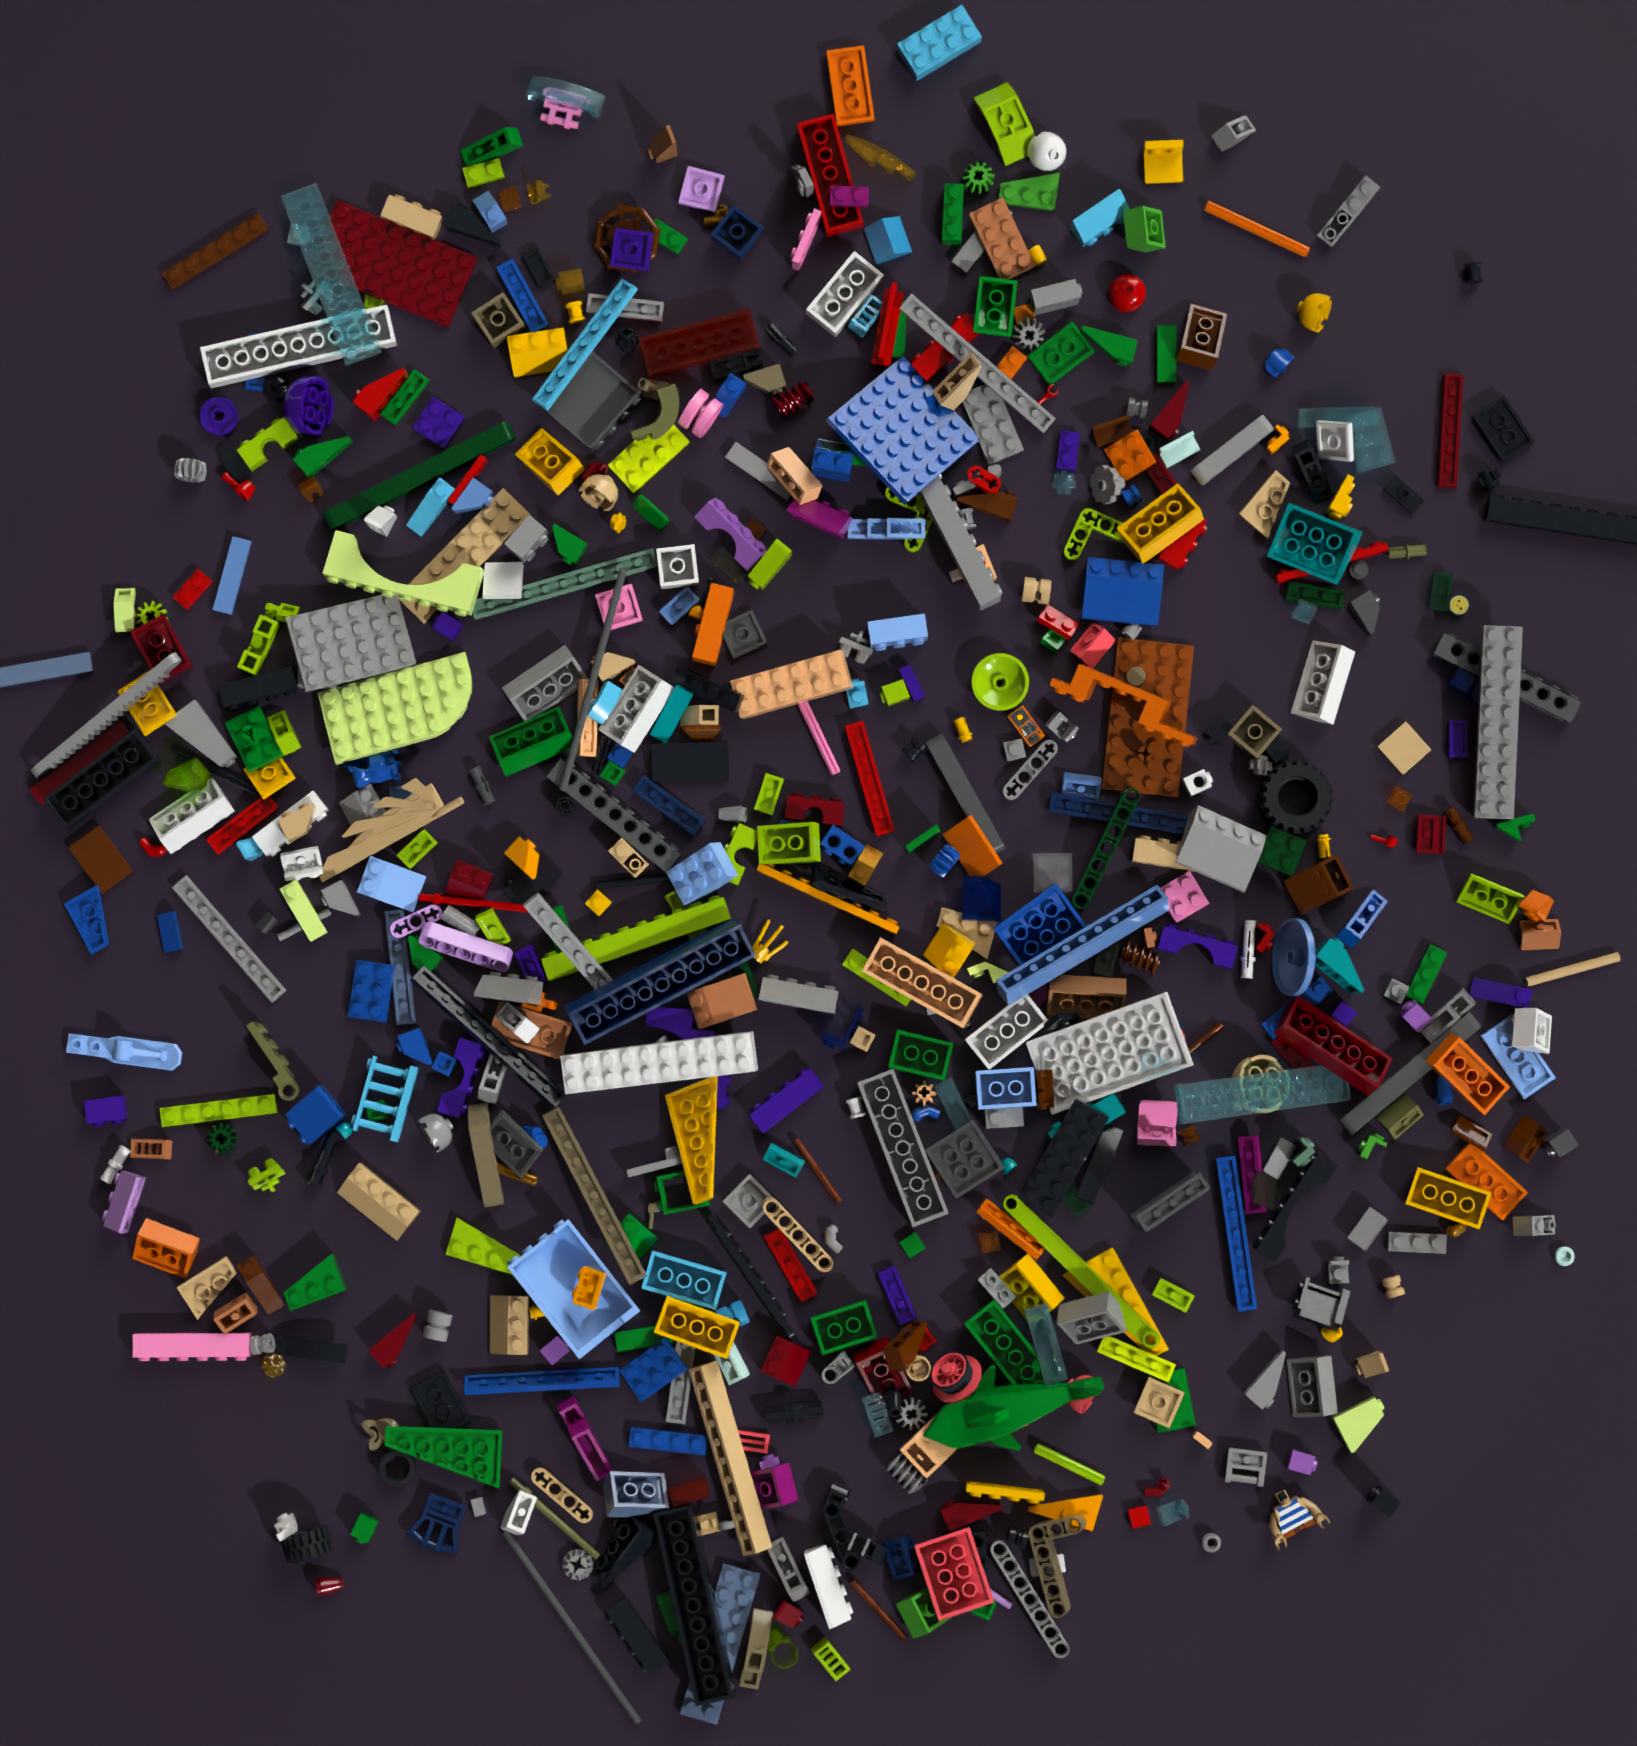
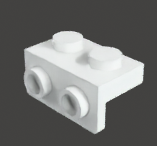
M318 846L280 853L285 881L290 880L292 882L296 879L298 881L304 877L315 878L323 873V864Z

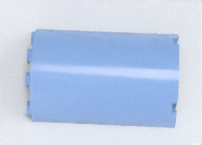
M562 1219L553 1226L555 1230L551 1234L547 1235V1233H544L537 1239L539 1242L534 1247L529 1245L522 1251L524 1255L520 1258L516 1255L508 1261L509 1266L507 1268L580 1359L640 1310L569 1219L565 1222ZM587 1265L607 1273L596 1310H590L572 1303V1293L579 1282L578 1273L583 1266Z

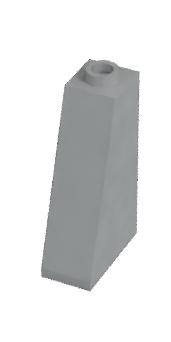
M194 699L176 713V717L165 723V725L223 768L225 766L227 768L236 762L235 758L238 756L197 700Z

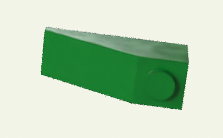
M504 127L460 151L466 167L508 154L522 147L523 143L517 128Z
M1082 326L1081 333L1112 361H1116L1117 365L1127 367V364H1132L1138 340Z
M347 436L307 446L305 449L300 448L295 452L293 460L310 479L353 441Z

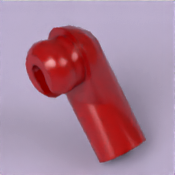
M146 837L138 842L149 856L161 857L167 852L166 847L162 843L152 845Z

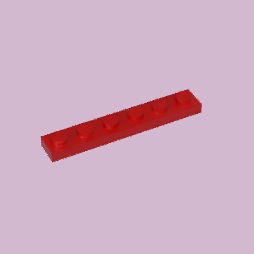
M1381 541L1369 544L1370 547L1363 549L1362 546L1357 547L1349 563L1387 552L1389 550L1387 543L1381 544ZM1287 568L1278 571L1279 575L1275 576V581L1278 585L1311 574L1299 569L1290 571Z
M864 722L846 725V733L875 835L877 837L895 832Z

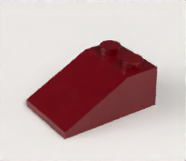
M165 614L130 632L150 670L174 652L182 660L169 672V678H163V683L194 667Z
M887 1336L852 1352L856 1365L878 1408L885 1406L883 1395L889 1388L898 1389L902 1397L914 1392L904 1371L890 1370L883 1353V1349L890 1343Z

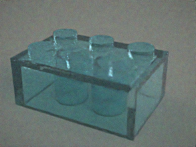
M1374 407L1340 417L1342 422L1352 423L1354 460L1352 462L1355 473L1396 463L1381 407Z

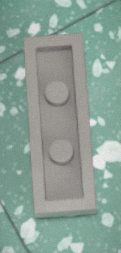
M1388 1232L1387 1251L1446 1254L1447 1235Z

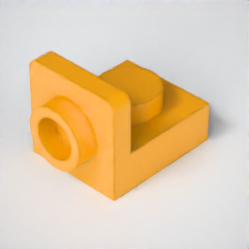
M1277 424L1274 427V431L1279 438L1275 436L1267 442L1269 446H1267L1266 451L1270 456L1290 439L1288 437L1290 434L1284 426L1280 427Z

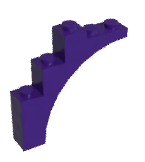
M657 1007L647 1012L646 1026L669 1031L682 1039L717 1036L715 1031L692 1029L693 1026H696L697 1022L693 1011L689 1009ZM731 1075L718 1076L717 1108L725 1109V1105H729L730 1094H726V1088L731 1085Z

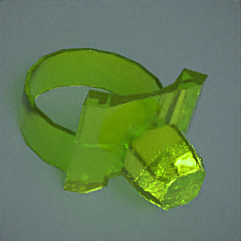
M778 1629L770 1631L769 1637L771 1642L774 1641V1643L769 1645L768 1651H771L772 1654L775 1646L780 1643H790L797 1651L795 1662L789 1666H780L774 1661L771 1654L773 1662L780 1668L792 1667L798 1660L797 1647L794 1643L790 1642L789 1636L781 1639L782 1635Z

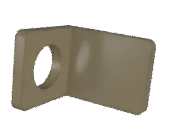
M641 378L637 384L639 389L644 390L643 397L658 400L655 389L669 385L667 382L647 380L646 378Z

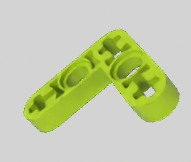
M886 488L885 497L889 502L916 513L914 519H925L919 517V514L924 516L925 513L923 508L925 504L919 494L915 496L916 504L908 506L899 502L897 496L891 498L890 489ZM930 513L927 515L930 521L925 519V537L933 521ZM905 539L904 547L908 552H917L921 548L924 539H916L918 546L910 548V544L907 543L908 540L912 541L913 539Z
M1084 509L1064 548L1065 558L1069 561H1075L1080 557L1092 530L1118 542H1123L1118 532L1115 531L1114 535L1111 534L1114 524L1118 525V528L1123 523L1093 509ZM1091 513V517L1095 520L1097 516L1101 517L1097 522V527L1093 526L1095 522L1092 520L1085 522L1083 515ZM1103 520H1107L1111 524V528L1107 531L1102 530L1100 527V523ZM1081 529L1085 532L1086 536L1083 540H1078L1075 537L1077 530ZM1071 540L1082 544L1081 547L1077 545L1075 552L1078 554H1074L1072 557L1069 556V551H1067V549H1072L1074 543L1070 542Z

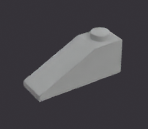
M491 1053L479 1086L477 1100L496 1105L507 1068Z
M1283 1350L1278 1352L1243 1392L1262 1410L1264 1407L1268 1409L1274 1402L1273 1397L1276 1394L1286 1356Z
M781 1537L771 1542L772 1548L767 1550L793 1602L810 1594L811 1592L784 1538Z

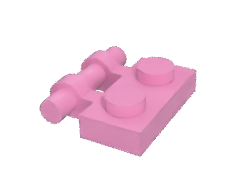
M548 88L543 107L550 109L549 114L542 113L540 120L550 125H562L566 129H578L579 122L573 121L572 118L573 115L581 117L585 97ZM556 112L566 113V119L557 117Z

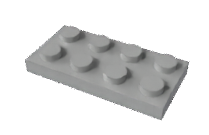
M986 384L970 390L962 404L974 432L980 439L979 444L988 466L1023 452V446L1003 399Z

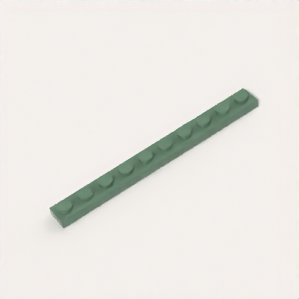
M651 548L522 586V599H483V597L476 599L473 609L474 619H482L616 580L620 568L627 570L625 577L658 568L654 549Z

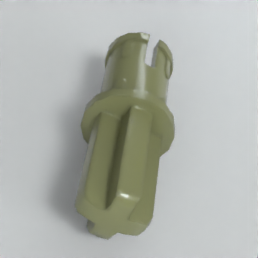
M1405 544V546L1389 547L1387 551L1389 559H1409L1410 557L1426 556L1427 554L1425 544L1412 546Z

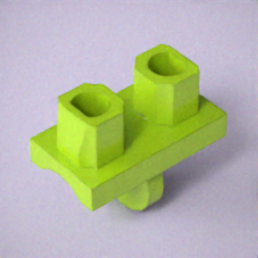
M270 1158L264 1162L267 1170L262 1173L258 1167L248 1170L250 1179L247 1181L254 1190L261 1188L262 1191H265L269 1188L273 1193L276 1191L274 1185L280 1182L278 1178L286 1174L284 1169L273 1158Z

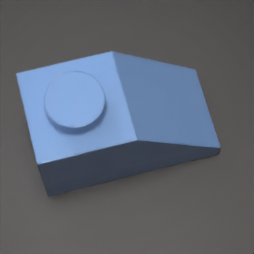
M489 191L472 200L492 232L508 224L506 217Z
M473 478L451 509L454 513L483 509L494 498L492 497L493 492Z

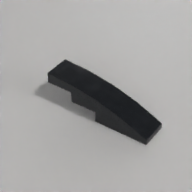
M1109 1124L1104 1126L1076 1193V1198L1092 1205L1094 1204L1123 1130Z
M273 1334L275 1340V1350L271 1352L273 1354L341 1364L346 1363L348 1344Z

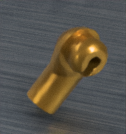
M720 205L714 216L704 217L705 227L718 225L729 211L727 206Z
M1457 1223L1454 1226L1448 1225L1446 1234L1451 1235V1237H1457L1465 1232L1467 1225Z

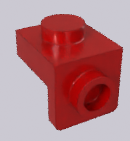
M1263 922L1261 925L1258 923L1256 928L1265 934L1254 950L1261 954L1264 951L1268 952L1273 944L1271 939L1275 933L1272 932L1273 928Z

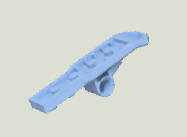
M70 1033L66 1049L67 1053L103 1057L113 1063L170 1071L181 1065L183 1054L178 1045L121 1036L107 1039Z

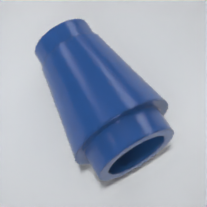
M1436 1077L1435 1101H1437V1105L1452 1104L1454 1096L1450 1085L1442 1077Z

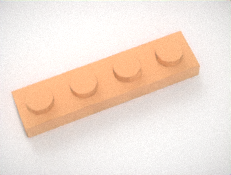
M579 679L577 721L589 679ZM599 680L596 681L591 702L593 698L598 697ZM587 716L576 756L596 757L597 722Z

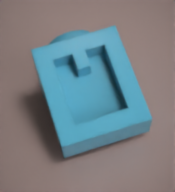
M859 678L851 680L853 689L846 690L850 709L869 705L865 682L860 681Z

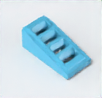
M871 294L850 321L848 327L859 336L864 337L880 316L883 302ZM870 303L873 304V305L876 306L879 310H878V311L875 310V309H874L873 307H871L869 304H870ZM865 309L872 313L874 316H871L869 313H867ZM860 316H863L865 319H867L869 323L862 319Z
M253 838L238 841L236 844L243 857L248 861H253L263 854Z

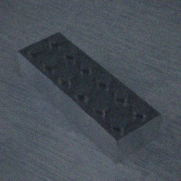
M134 729L43 798V800L64 828L71 831L160 763L161 760L140 732Z

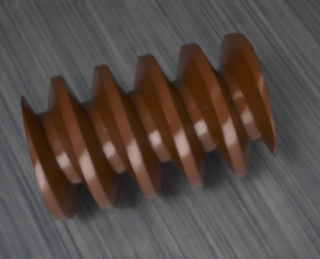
M1128 940L1124 944L1119 959L1123 958L1122 964L1125 965L1127 961H1130L1129 967L1132 968L1134 964H1137L1138 971L1141 967H1144V973L1146 974L1151 970V976L1153 977L1161 958L1159 959V953L1156 952L1151 956L1152 950L1149 949L1144 953L1145 948L1143 946L1137 950V944L1135 943L1130 947V941Z

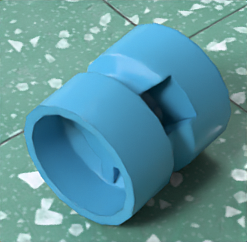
M741 1299L731 1303L729 1308L724 1306L716 1310V1313L739 1321L740 1327L750 1323Z

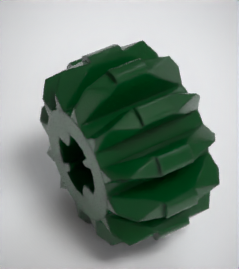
M219 1123V1129L216 1125L212 1126L214 1133L207 1131V1134L212 1136V1138H207L206 1142H212L208 1146L209 1149L216 1147L214 1154H218L221 1149V1154L226 1155V1149L229 1153L233 1152L231 1145L233 1147L238 1146L237 1143L233 1142V1139L237 1140L239 1136L232 1135L237 1130L232 1129L229 1131L231 1124H227L224 1129V1124ZM222 1133L224 1137H227V1141H224V1144L218 1141V1137H221L220 1134Z

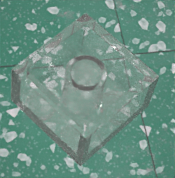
M1033 853V893H1042L1055 883L1063 893H1071L1073 891L1072 853Z

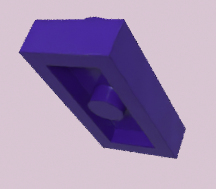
M1060 431L1056 469L1076 470L1079 432Z
M533 945L514 953L525 978L526 976L538 977L537 981L540 982L548 980Z

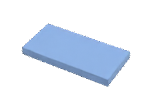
M1511 1014L1480 1035V1037L1524 1100L1556 1077L1539 1053L1519 1050L1512 1046L1511 1035L1514 1025L1512 1022L1513 1014Z

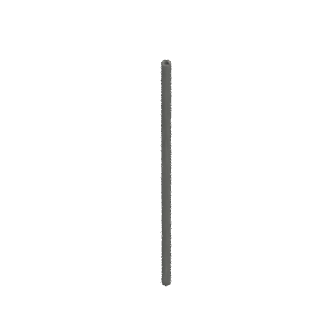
M622 568L618 572L559 790L566 792L626 576L627 570Z
M503 1532L502 1535L632 1721L635 1725L640 1723L642 1720L515 1538L510 1532Z

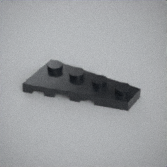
M814 863L811 869L813 887L817 890L833 893L834 896L850 899L856 904L867 905L873 910H885L887 906L886 896L865 886L858 888L854 881L850 879L843 881L835 876V872L829 870L826 873L819 869L820 865Z

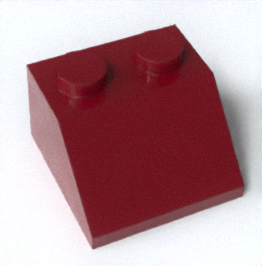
M456 860L444 896L484 900L494 875ZM472 907V908L477 909V910H479V911L481 910V908H479V907Z
M776 1335L760 1371L796 1386L812 1351Z

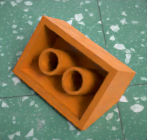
M146 1218L138 1232L132 1259L187 1279L198 1250L200 1238Z

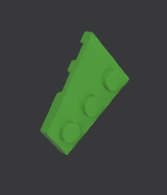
M1060 173L1001 183L999 199L1003 197L1006 205L1055 211Z

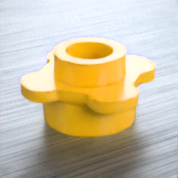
M622 513L614 514L610 521V528L620 533L625 528L626 517L622 516Z

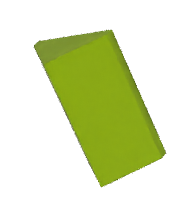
M1471 873L1466 876L1456 902L1510 924L1525 895Z

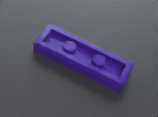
M895 1265L877 1272L899 1326L916 1320L917 1316Z

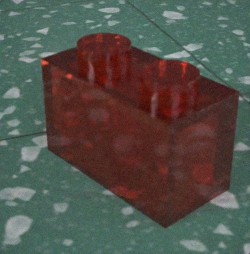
M706 1476L668 1486L673 1507L711 1496Z

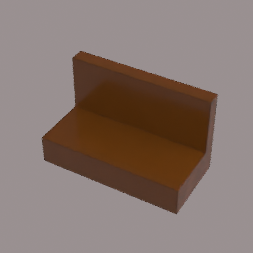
M1129 415L1092 427L1091 432L1097 449L1115 443L1133 432L1129 423Z
M1523 1115L1503 1145V1148L1528 1164L1549 1132L1537 1122Z

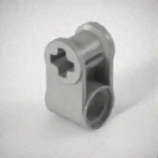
M845 1349L822 1370L821 1378L824 1382L833 1384L856 1366V1362L849 1358ZM830 1369L835 1372V1378L831 1381L825 1378V1372Z

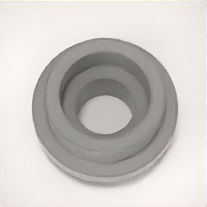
M1207 1533L1203 1536L1201 1544L1205 1551L1213 1553L1220 1548L1221 1540L1215 1533ZM1209 1539L1214 1540L1213 1546L1207 1544Z

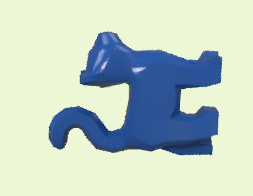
M399 748L356 759L351 763H342V766L352 773L353 784L358 788L365 787L369 783H381L390 779H394L396 782L401 780V775L398 774V769H401V761L395 759V754L400 753ZM362 763H368V769L358 768Z

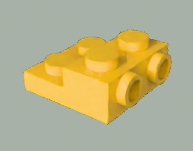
M1348 474L1343 479L1326 511L1329 519L1338 522L1342 516L1346 517L1353 506L1350 503L1352 498L1348 495L1355 486L1352 483L1354 480L1353 476Z

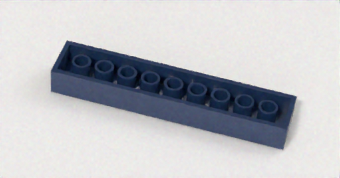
M734 917L564 1006L581 1040L586 1045L750 960L756 955L740 923Z

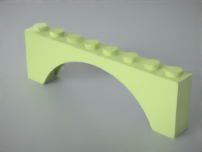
M336 530L323 575L331 583L338 584V582H342L350 588L362 587L364 591L369 593L377 591L381 592V595L392 598L397 596L404 602H411L412 600L424 607L432 605L436 606V609L447 612V610L455 611L456 615L465 617L466 614L472 616L484 571L481 567L463 563L452 574L433 583L424 585L396 583L377 574L368 566L360 554L357 539L354 535Z

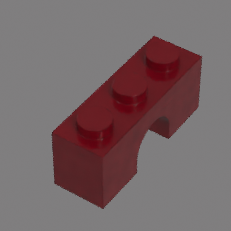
M792 792V796L788 795L785 819L804 822L806 811L811 808H817L823 814V825L842 827L845 803H841V799L830 798V801L822 800V796L811 795V798H805L801 793Z

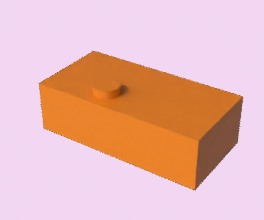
M711 583L701 625L697 624L694 634L697 635L692 656L694 662L716 667L723 639L722 635L725 631L726 621L728 620L734 596V588Z
M1452 1033L1425 1060L1475 1111L1483 1115L1510 1088L1460 1037Z

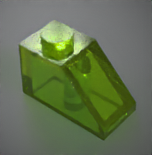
M195 758L168 771L163 784L187 792H193L197 789L202 790L208 784L210 772Z

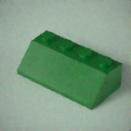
M556 707L491 735L489 739L501 768L507 777L569 750L573 737L560 707Z

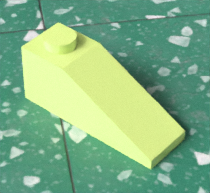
M297 879L280 888L310 942L328 933Z

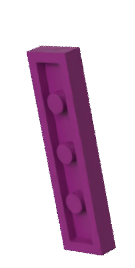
M1259 1136L1238 1137L1246 1214L1267 1212Z

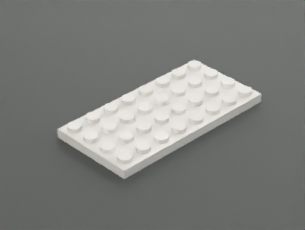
M1167 992L1026 1042L1035 1069H1052L1055 1108H1050L1052 1114L1069 1109L1075 1098L1087 1103L1194 1065Z

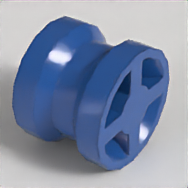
M1131 485L1128 490L1120 492L1128 508H1131L1134 503L1142 501L1135 485Z

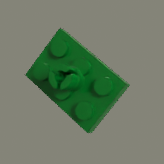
M260 706L225 723L249 773L284 756Z

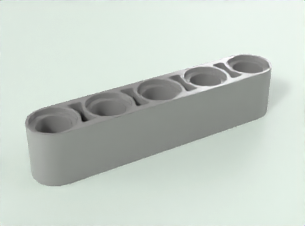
M1261 415L1190 471L1201 486H1204L1275 429L1265 416Z

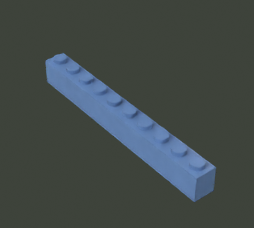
M1158 885L1152 887L997 979L998 993L1008 1006L1169 911L1168 897Z

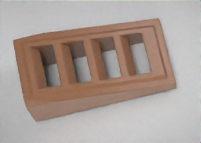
M131 1138L130 1158L170 1160L172 1140ZM138 1143H141L140 1154H138ZM146 1143H148V1154H146ZM154 1143L156 1144V1155H154Z

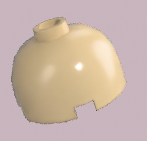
M592 475L585 480L579 489V492L582 491L581 497L589 505L596 509L598 506L603 507L602 511H610L618 499L617 486L608 475Z

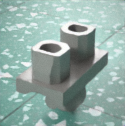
M313 281L308 286L304 283L301 285L304 291L300 296L305 299L310 294L300 306L302 309L308 310L314 315H317L323 307L316 300L321 296L328 302L334 296L326 281H322L314 291L313 289L317 284Z
M860 631L859 635L851 633L850 638L856 640V642L841 637L839 650L844 651L846 658H848L851 649L857 651L855 661L864 665L868 657H871L873 649L860 644L861 642L867 645L869 639L863 637L864 632Z

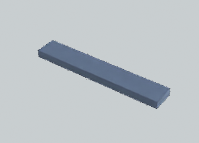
M85 652L1 667L0 688L92 672L91 653Z
M404 909L384 911L390 965H395L392 988L396 1026L416 1024L412 982L410 981L411 970L407 935L402 938H394L389 933L390 925L405 917ZM403 920L405 925L400 927L397 924L395 925L394 933L398 932L401 935V930L406 928L405 920Z

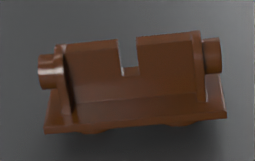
M1052 1069L1034 1070L1036 1108L1040 1110L1055 1108Z

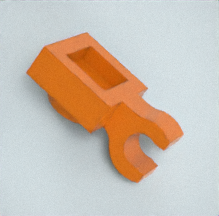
M542 992L541 1005L522 1003V1007L542 1012L543 1007L557 1010L559 1002L545 999L546 993Z

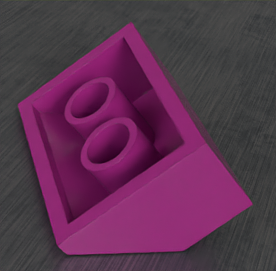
M794 499L786 510L792 517L842 540L853 520L849 516L850 513L841 508L837 511L832 508V504L824 500L821 503L812 500L799 505Z

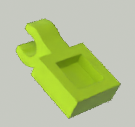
M267 603L265 610L269 611H266L264 616L270 619L276 617L277 621L286 623V617L299 615L300 607L281 603L280 606Z

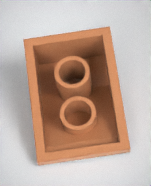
M745 973L687 993L699 1029L757 1010Z

